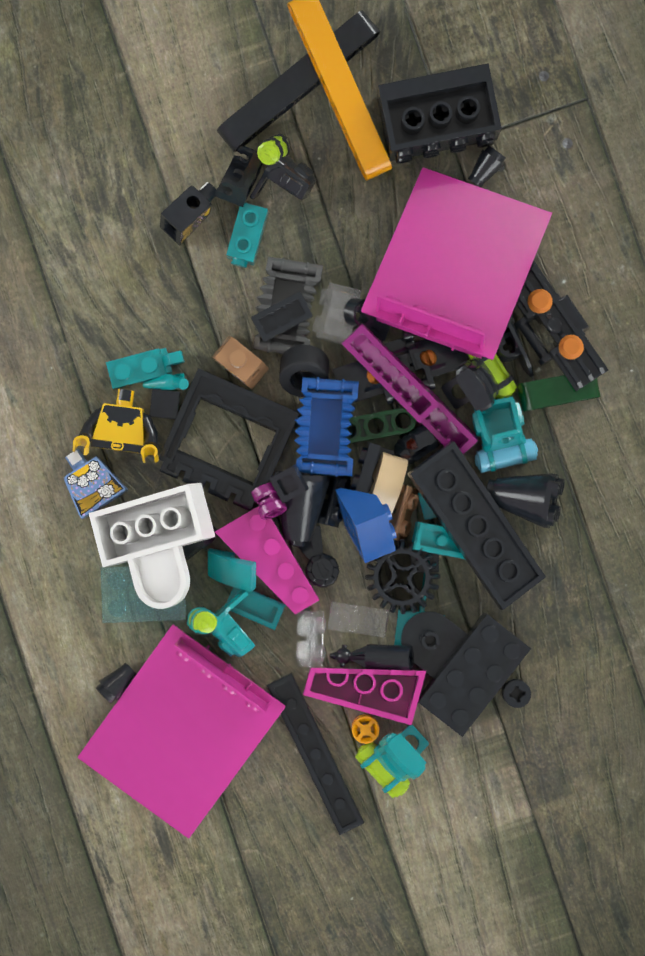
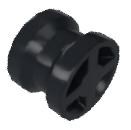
M511 679L504 684L502 697L508 705L514 708H521L529 703L531 690L524 681Z

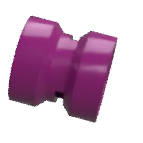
M271 482L263 484L251 492L254 501L259 504L258 512L261 519L274 518L287 510L285 502L282 503Z

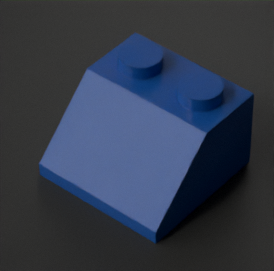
M344 488L336 489L345 529L363 561L367 563L396 551L393 539L397 538L392 523H389V520H392L393 517L388 505H382L377 495Z

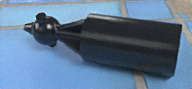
M367 644V646L351 652L347 649V645H342V648L338 649L337 652L330 653V658L337 660L340 663V667H345V664L353 661L366 669L412 670L414 651L412 645Z

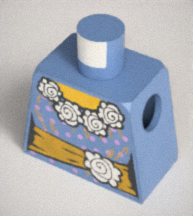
M80 449L65 457L73 471L63 478L81 519L87 518L89 513L98 511L128 491V488L99 457L96 456L87 462Z

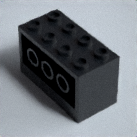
M489 63L378 85L377 102L388 157L390 161L396 160L397 164L410 162L413 160L412 157L423 155V158L436 157L440 155V151L450 150V153L462 152L467 150L466 146L477 144L478 148L491 146L494 144L493 141L498 139L502 130ZM462 111H468L471 115H465ZM435 116L443 117L444 121H438L435 119ZM413 121L414 123H417V125L410 126L408 125V122Z

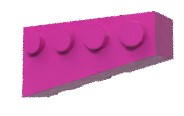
M259 506L215 531L240 559L256 562V575L294 614L320 600L272 518L261 519L258 512Z

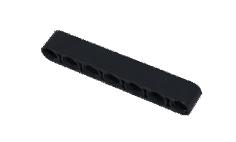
M361 10L333 33L346 62H348L375 40L381 31L366 13ZM308 53L218 127L217 132L233 152H237L240 146H246L321 84Z

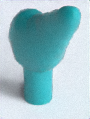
M184 373L175 375L163 374L157 378L145 381L142 386L147 389L173 390L179 388L185 390L188 388L189 382L185 379Z

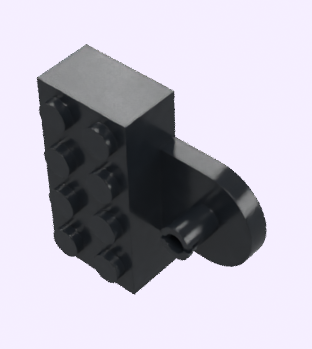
M424 611L415 614L405 623L401 633V645H412L414 663L433 677L420 693L418 703L462 737L531 650L529 646L485 612H483L468 633H465L442 614L434 611Z

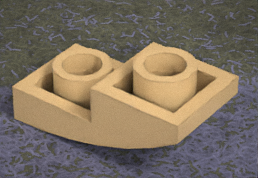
M382 452L372 474L374 482L369 494L377 495L382 505H388L392 514L403 486L408 460Z

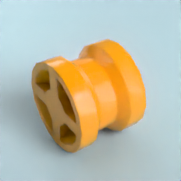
M362 714L357 716L352 722V734L358 742L368 744L377 739L379 725L373 716Z

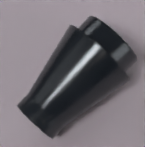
M488 145L485 150H481L468 179L478 187H482L484 183L504 166L502 163L506 157Z
M124 663L120 668L99 680L100 684L96 687V690L111 704L115 699L119 700L131 680L137 674L128 664Z

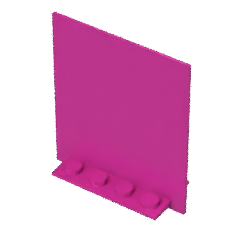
M423 167L361 312L376 317L377 321L450 347L452 351L456 349L480 359L483 356L493 360L552 213Z
M173 624L81 751L78 759L185 837L190 838L286 706L234 669L230 663H226L208 650L209 645L204 647Z

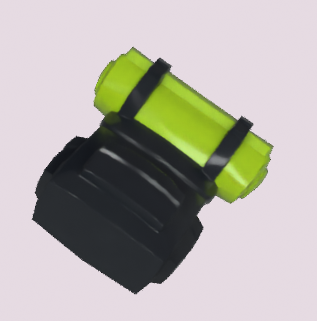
M279 133L271 136L259 145L257 150L258 158L267 167L250 195L251 199L259 196L269 179L300 200L306 199L317 181L313 176L314 171L303 162L299 164L294 162L289 156L290 145L287 141L288 137Z
M495 354L493 360L483 356L480 359L469 355L470 361L467 360L458 366L456 377L442 385L443 392L455 409L470 402L476 411H485L492 407L495 398L511 397L517 388L513 381L514 377L509 375L497 354ZM455 384L460 385L466 395L464 398H456L453 395L452 387Z

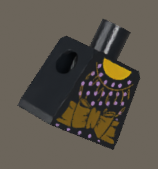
M206 182L199 190L191 185L161 213L160 228L180 246L209 216L212 207L210 202L215 198L216 188L209 182Z

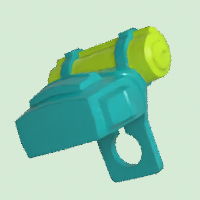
M241 590L215 613L205 607H196L188 614L187 626L195 633H211L219 640V648L229 656L242 657L255 647V644L228 613L249 595L246 590Z
M409 725L399 734L391 733L384 736L379 745L374 742L361 745L355 758L361 763L362 769L365 768L383 787V792L395 798L406 793L410 784L409 778H418L426 769L425 764L427 762L420 754L429 745V742L413 725ZM412 735L417 739L418 747L416 750L405 739L406 736Z

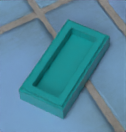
M233 587L227 602L237 595L241 589ZM253 590L252 592L247 591L249 595L230 610L275 630L286 604Z

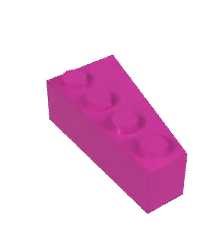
M310 668L303 695L412 725L426 671Z

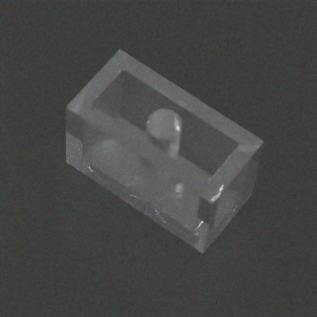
M330 282L328 289H322L319 305H324L322 315H316L312 330L317 332L316 338L318 340L342 345V342L353 330V326L348 325L344 319V307L350 299H360L362 290Z

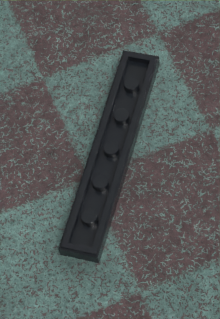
M290 673L267 684L271 695L286 706L281 716L339 835L364 824V820L293 674Z

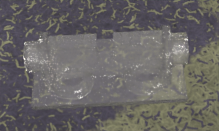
M302 610L300 611V616H297V635L306 636V641H297L296 661H299L298 666L309 668L322 666L326 653L323 645V634L326 631L324 611L311 612Z

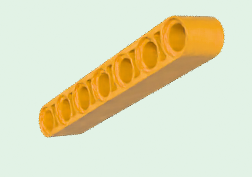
M292 0L288 2L287 6L364 179L368 181L391 170L392 166L320 1Z

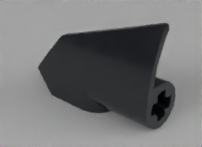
M510 318L496 354L502 362H511L519 359L523 370L529 377H532L534 374L531 363ZM505 343H507V346L510 344L513 346L511 352H509V349L504 351L503 346Z

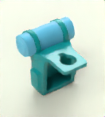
M513 397L494 400L493 406L485 411H476L474 409L472 414L474 431L476 436H480L482 440V450L476 451L475 465L481 473L493 472L498 469L518 464H527L529 461L537 460V445L532 438H525L522 426L525 424L522 409Z

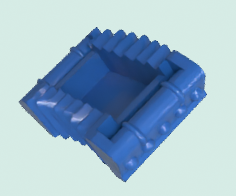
M303 377L301 392L305 397L299 399V401L304 406L297 409L302 416L295 419V422L300 427L294 430L300 436L294 441L300 445L296 452L301 456L296 460V465L301 473L352 477L353 459L347 455L352 451V449L347 447L351 441L346 437L351 435L347 428L352 425L349 419L353 415L350 412L355 411V408L351 404L358 399L359 381Z

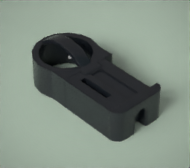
M352 298L347 301L344 307L346 323L356 329L363 323L380 341H384L390 325L376 320V317L361 312L366 299ZM356 312L360 313L358 320L356 319Z

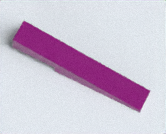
M363 323L342 342V345L444 446L450 441H454L462 454H464L478 442L476 434Z

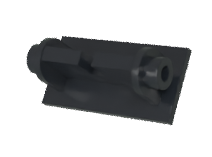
M330 475V482L326 494H329L328 500L324 499L317 523L339 527V523L343 518L335 490L338 488L350 490L351 480L349 476L335 477V475Z

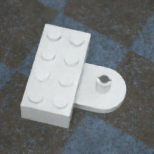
M201 483L186 484L89 513L102 567L128 562L137 595L146 605L156 609L173 607L179 604L188 593L190 575L182 546L215 537Z

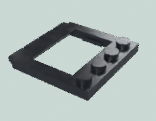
M198 368L159 456V460L163 461L159 472L178 479L181 470L186 471L182 482L186 484L201 483L202 488H204L208 481L211 485L207 493L228 502L233 492L236 494L233 504L251 511L255 503L251 492L255 488L270 482L269 478L272 477L296 423L295 419L298 418L300 413ZM200 400H204L276 432L271 445L267 446L257 469L259 472L254 483L179 450L183 438H186L194 420L195 411Z

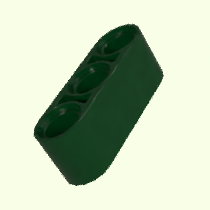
M564 375L517 384L522 412L601 397L597 378L576 392Z
M405 408L352 417L349 421L356 428V435L348 440L351 441L350 444L406 434L414 428L416 419ZM397 415H408L410 426L406 429L399 428L395 423ZM372 419H379L383 423L382 432L378 434L371 433L368 429V422Z

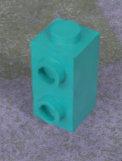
M249 203L239 207L226 254L227 258L232 260V265L247 268L248 264L254 266L269 214L267 208Z

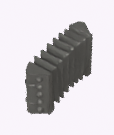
M268 257L266 265L268 276L263 277V281L267 285L260 287L264 294L257 297L261 305L255 307L256 311L259 313L299 291L311 310L312 305L310 303L315 301L313 296L317 295V291L314 288L321 283L323 265ZM306 320L266 342H263L260 335L257 334L254 338L253 349L266 351L267 353L276 352L283 354L293 346L310 345L311 342L306 337L311 334L306 329L310 326V323Z

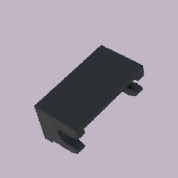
M240 146L237 152L245 154L249 159L236 155L233 156L215 192V197L243 207L261 172L263 163L259 160L256 150Z

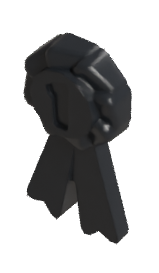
M318 525L315 528L312 541L306 542V546L297 547L309 560L305 569L309 582L314 586L326 588L337 581L340 570L336 559L325 554L323 551L321 527Z

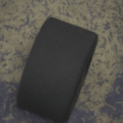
M297 345L286 350L280 359L279 382L285 391L297 397H305L301 392L303 377L329 379V359L326 353L312 345Z

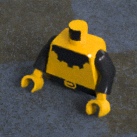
M118 389L116 405L104 403L102 407L97 408L84 423L79 436L74 438L72 451L75 452L76 447L83 446L85 447L83 455H88L91 442V447L140 453L143 463H146L145 458L148 455H153L156 463L159 461L157 451L158 431L151 416L145 413L144 409L132 407L134 391Z

